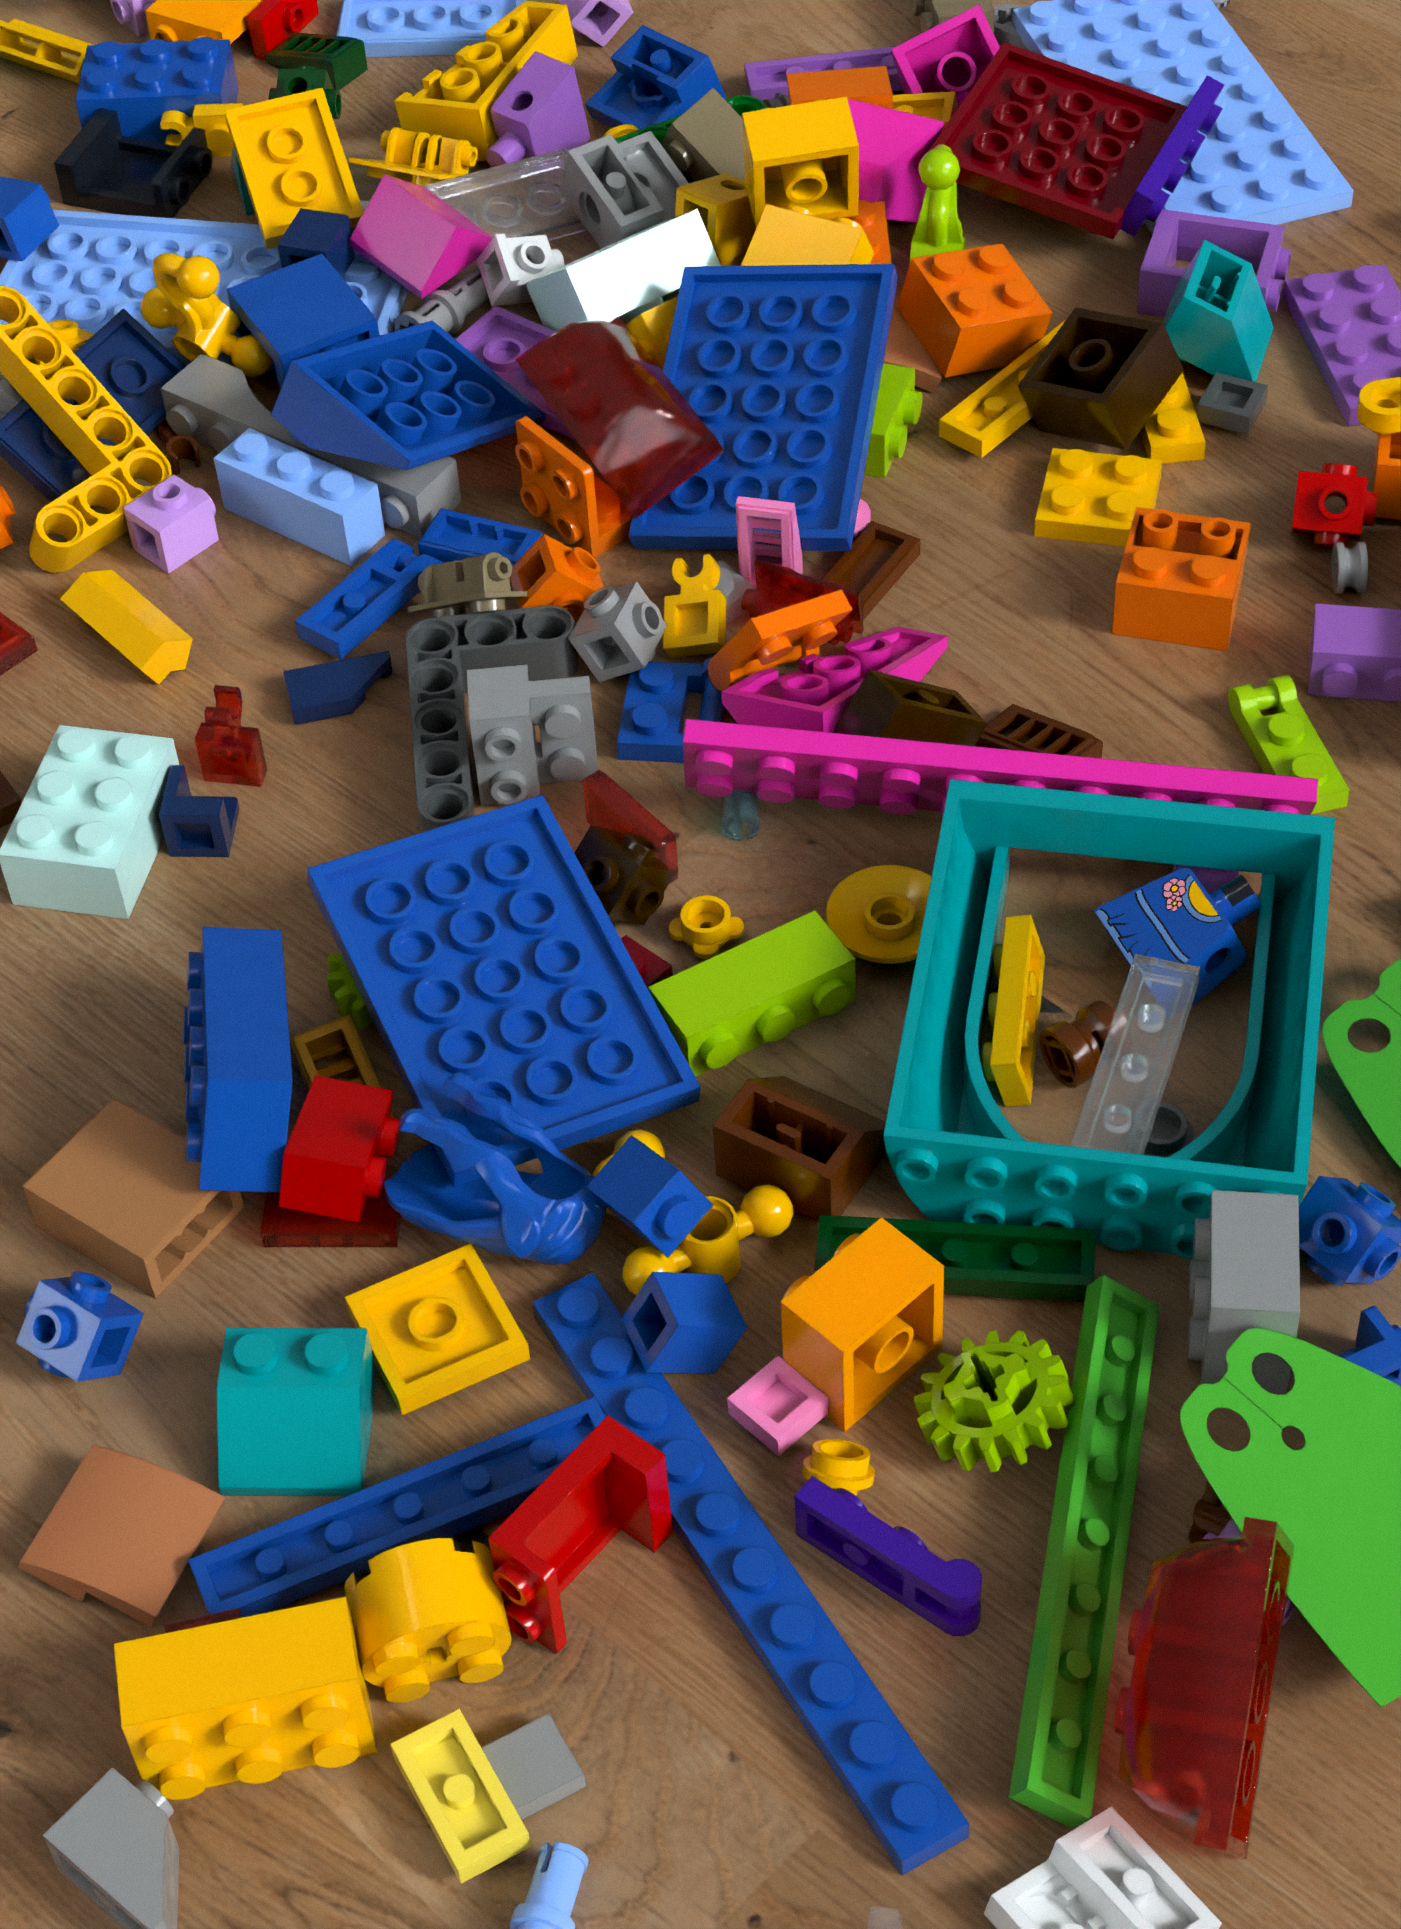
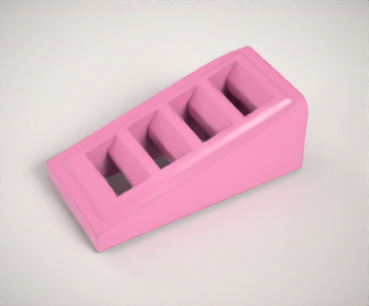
M738 496L735 504L739 574L753 584L759 593L795 597L803 574L802 549L795 503ZM755 528L767 529V530H775V531H781V532L758 530V529H755Z

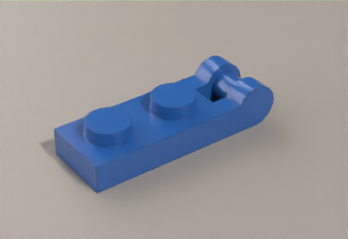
M392 539L295 621L298 638L342 660L420 592L418 577L425 567L432 564H441L442 562L428 554L417 556L410 545L398 539Z

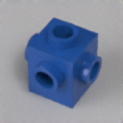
M1319 1176L1299 1205V1247L1310 1255L1306 1262L1307 1265L1320 1277L1337 1286H1342L1343 1283L1372 1284L1374 1280L1384 1278L1392 1271L1401 1258V1246L1399 1245L1401 1243V1220L1392 1214L1396 1204L1384 1193L1369 1184L1361 1182L1357 1187L1348 1179Z
M73 1272L71 1277L39 1280L36 1290L26 1303L25 1319L16 1343L39 1357L38 1364L40 1367L56 1376L72 1378L76 1382L117 1376L121 1374L144 1313L110 1292L112 1286L103 1278L87 1272Z

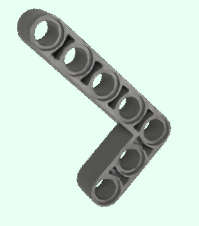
M538 606L428 618L415 623L407 631L406 650L416 801L421 833L476 816L466 693H468L467 670L527 665L529 681L571 678L578 670L579 660L577 650L568 639L575 627V621L572 614L565 608Z

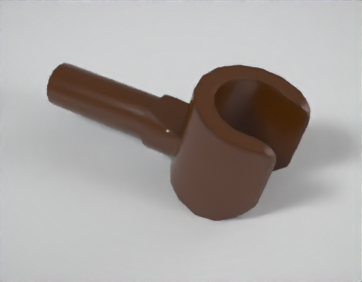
M164 423L157 426L156 432L166 445L167 459L171 465L173 475L180 474L179 460L190 459L195 463L196 467L201 466L198 443L193 437L189 435L175 436L169 426Z
M1208 1481L1206 1482L1205 1493L1202 1499H1199L1195 1505L1193 1512L1194 1522L1188 1536L1189 1541L1197 1546L1209 1532L1219 1536L1231 1519L1227 1510L1220 1508L1222 1503Z

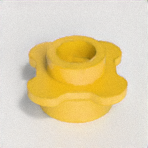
M710 895L690 899L681 909V918H675L669 924L671 938L686 942L693 948L694 955L701 959H710L718 955L719 949L726 942L739 939L744 934L742 919L731 917L728 904L724 900Z

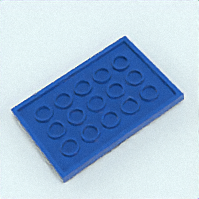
M894 264L684 267L628 535L634 549L738 550L735 503L738 496L795 503L802 551H851L898 281ZM755 528V529H758V530L781 532V531H775V530H767V529Z
M543 795L307 868L310 890L416 1109L422 1108L431 1114L452 1119L464 1125L471 1135L478 1140L488 1142L502 1149L513 1165L516 1166L538 1158L531 1146L471 1112L458 1101L444 1095L442 1088L449 1075L461 1072L472 1078L477 1084H480L487 1094L505 1098L522 1116L541 1127L559 1150L699 1102L700 1084ZM433 1144L453 1187L482 1178L474 1166L457 1160L450 1151Z

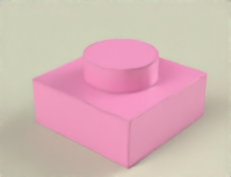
M779 1356L775 1357L727 1398L728 1414L778 1457L829 1413V1397Z

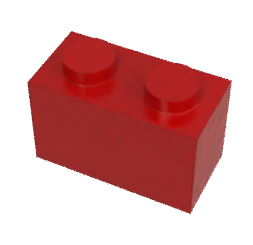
M315 1075L284 1150L279 1207L353 1222L360 1221L368 1196L380 1197L386 1175L387 1158L393 1159L396 1153L400 1135V1119L391 1117L393 1090Z

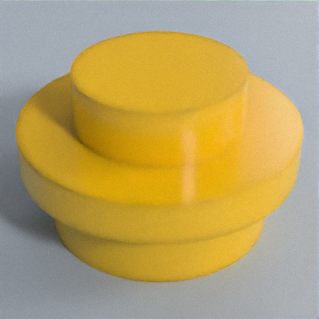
M823 1439L813 1444L812 1454L804 1459L802 1475L807 1480L813 1476L833 1490L842 1488L857 1496L859 1490L867 1489L873 1485L875 1469L869 1464L870 1451L866 1447L847 1440Z

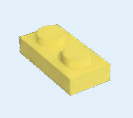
M460 1709L390 1744L395 1762L461 1884L531 1847L529 1833Z

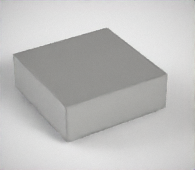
M549 1713L481 1747L521 1820L586 1787L584 1773Z

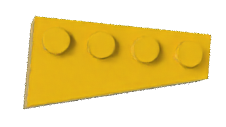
M524 1L485 31L487 39L485 42H479L471 46L466 45L455 54L457 63L442 74L439 70H433L422 79L424 88L414 96L412 93L404 92L394 100L401 128L415 132L429 133L430 137L437 134L447 138L468 140L470 145L478 150L477 162L487 161L485 153L497 141L490 114L492 105L531 55L537 51L569 65L578 57L566 4Z

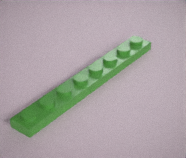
M1102 1275L1087 1285L1071 1386L1074 1404L1068 1406L1067 1420L1069 1423L1065 1428L1009 1791L1010 1799L1072 1829L1090 1820L1092 1815L1160 1305L1106 1275Z

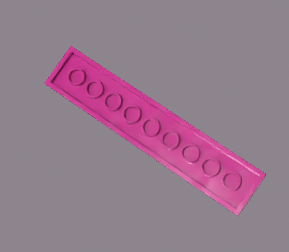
M686 719L683 738L685 787L696 788L698 793L710 797H726L731 795L732 792L757 794V797L761 800L772 803H787L792 801L793 798L818 800L821 805L834 809L851 808L856 803L877 805L882 811L896 815L912 814L916 812V809L940 811L943 815L949 781L954 779L1311 815L1317 803L1318 779L692 719Z

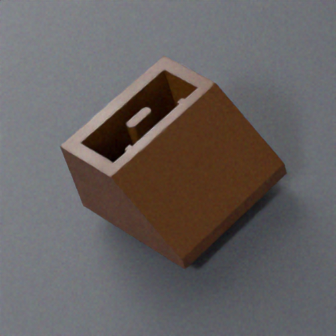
M785 1076L747 1079L712 1125L716 1175L749 1191L755 1186L760 1185L778 1186L788 1194L794 1212L819 1223V1215L841 1216L886 1154L883 1137L886 1121Z

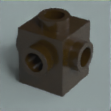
M591 825L576 849L575 855L613 925H616L618 920L645 925L650 915L661 905L664 892L675 873L656 858L660 850L646 838L633 832L623 833Z

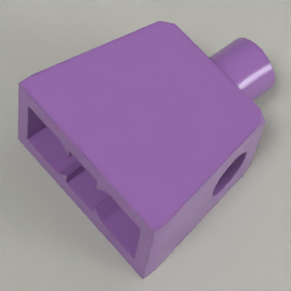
M537 51L531 55L492 105L490 114L497 141L486 151L485 157L489 165L500 174H507L515 166L533 175L542 176L565 160L569 150L582 146L590 140L591 137L574 66Z

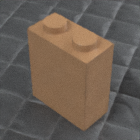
M115 1098L95 1116L84 1121L76 1135L50 1160L40 1164L33 1172L31 1178L23 1185L36 1227L154 1299L176 1279L244 1208L240 1191L199 1190L198 1162H186V1139Z

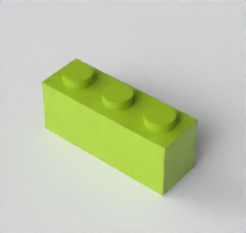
M814 910L648 987V990L696 1077L711 1069L724 1067L734 1058L763 1044L781 1040L791 1031L822 1016L833 1015L842 1010L846 1005L856 1001L855 958L817 911Z

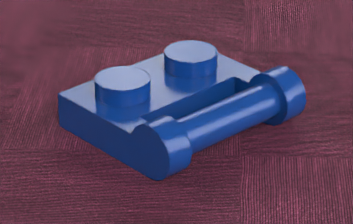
M712 657L706 659L703 664L649 661L644 669L630 673L617 739L618 760L684 763V733H682L689 692L703 693L699 720L723 721L725 707L722 704V691L713 686L708 675V664Z

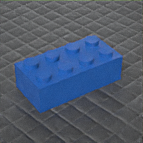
M202 927L201 952H188L187 991H189L188 1006H184L183 1045H185L184 1083H186L185 1122H187L186 1162H198L199 1190L280 1192L293 1083L282 931Z

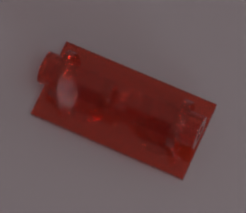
M758 560L755 561L754 570L757 588L756 590L748 588L741 601V609L749 612L750 619L842 589L853 610L835 626L838 633L827 643L831 645H837L839 641L848 643L853 632L862 634L864 631L860 592L851 590L839 583H829L797 573L788 567H777Z

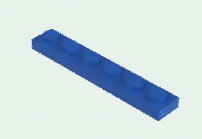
M596 1397L188 1559L211 1623L271 1612L342 1583L353 1572L355 1577L369 1572L368 1560L384 1551L421 1540L452 1538L513 1513L606 1418Z

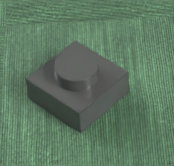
M1216 372L1198 403L1197 417L1199 422L1216 426L1226 431H1235L1248 435L1266 404L1268 385Z

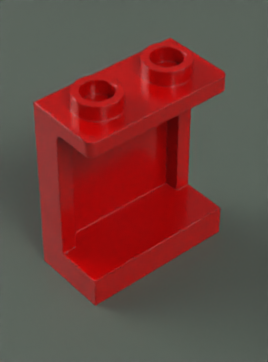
M609 1415L488 1538L495 1571L493 1579L501 1590L510 1631L527 1644H533L537 1640L555 1654L567 1644L560 1600L561 1592L620 1530L624 1531L653 1553L673 1534L665 1454Z

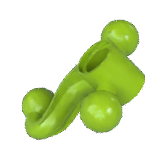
M941 144L928 151L919 162L918 171L922 183L926 185V190L912 237L910 261L911 258L964 250L966 247L965 237L962 235V225L957 213L956 180L959 177L960 166L951 148Z

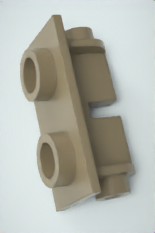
M491 552L485 555L462 559V561L432 564L425 567L418 577V587L422 592L423 604L409 606L408 612H432V618L463 615L466 614V608L469 607L471 614L506 610V600L527 597L528 593L527 591H511L509 579L512 574L511 562L501 554Z

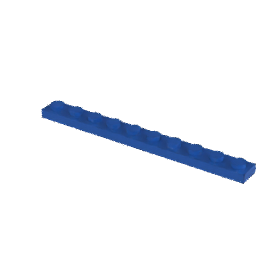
M594 1273L532 1302L535 1320L588 1399L596 1397L606 1417L609 1415L665 1454L673 1529L901 1875L906 1874L969 1838V1822L662 1373H646L621 1320L622 1314Z

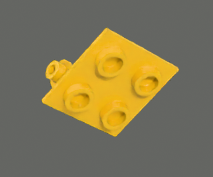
M394 127L391 131L385 130L381 136V148L386 151L385 160L349 157V163L367 166L366 176L382 179L385 174L401 180L411 181L410 183L423 187L461 190L462 181L480 183L481 180L479 177L468 175L469 166H475L478 158L477 148L471 146L468 140L447 138L437 134L430 137L429 133L409 131L399 127Z

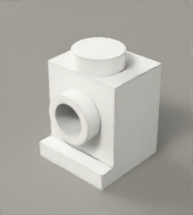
M495 234L477 258L491 306L533 302L525 283L565 266L562 253L558 249H551L547 235L506 238L505 234Z

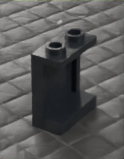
M99 108L56 159L54 166L63 204L112 214L174 218L182 206L187 204L190 196L203 179L210 174L213 156L207 146L204 129L193 127L179 146L122 136L117 111Z

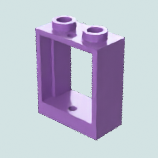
M1162 209L1140 269L1137 313L1165 317L1175 287L1186 269L1174 267L1176 259L1192 261L1204 239L1252 264L1253 269L1257 271L1256 278L1268 311L1276 312L1280 301L1282 280L1287 278L1291 259V249L1283 248L1285 226Z

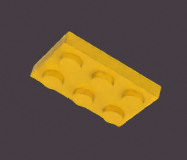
M323 88L225 110L227 127L267 250L278 247L277 244L300 208L349 215L350 228H356L364 212Z

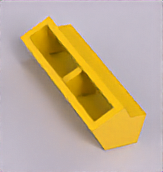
M15 18L9 23L0 20L1 58L79 84L87 45L93 44ZM23 38H24V39H27V40H30V41H33V42H36V43H39V46H38V45H35V44H32V43H29V42H26V41H23ZM61 51L78 56L79 59L62 54Z
M114 570L83 572L60 598L158 685L171 671L186 669L193 638Z

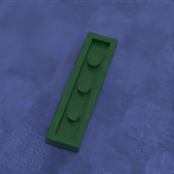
M819 1215L814 1273L833 1258L837 1248L847 1237L855 1233L861 1235L880 1218ZM883 1218L944 1265V1294L1084 1302L1087 1285L1094 1281L1095 1229Z

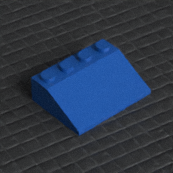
M432 320L292 361L271 416L288 429L294 439L304 443L311 449L409 470L516 433L515 422L524 416L530 418L537 425L542 424L546 414Z

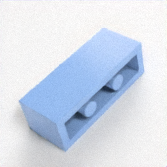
M250 428L214 457L224 509L349 566L357 562L385 536L378 485L372 481Z

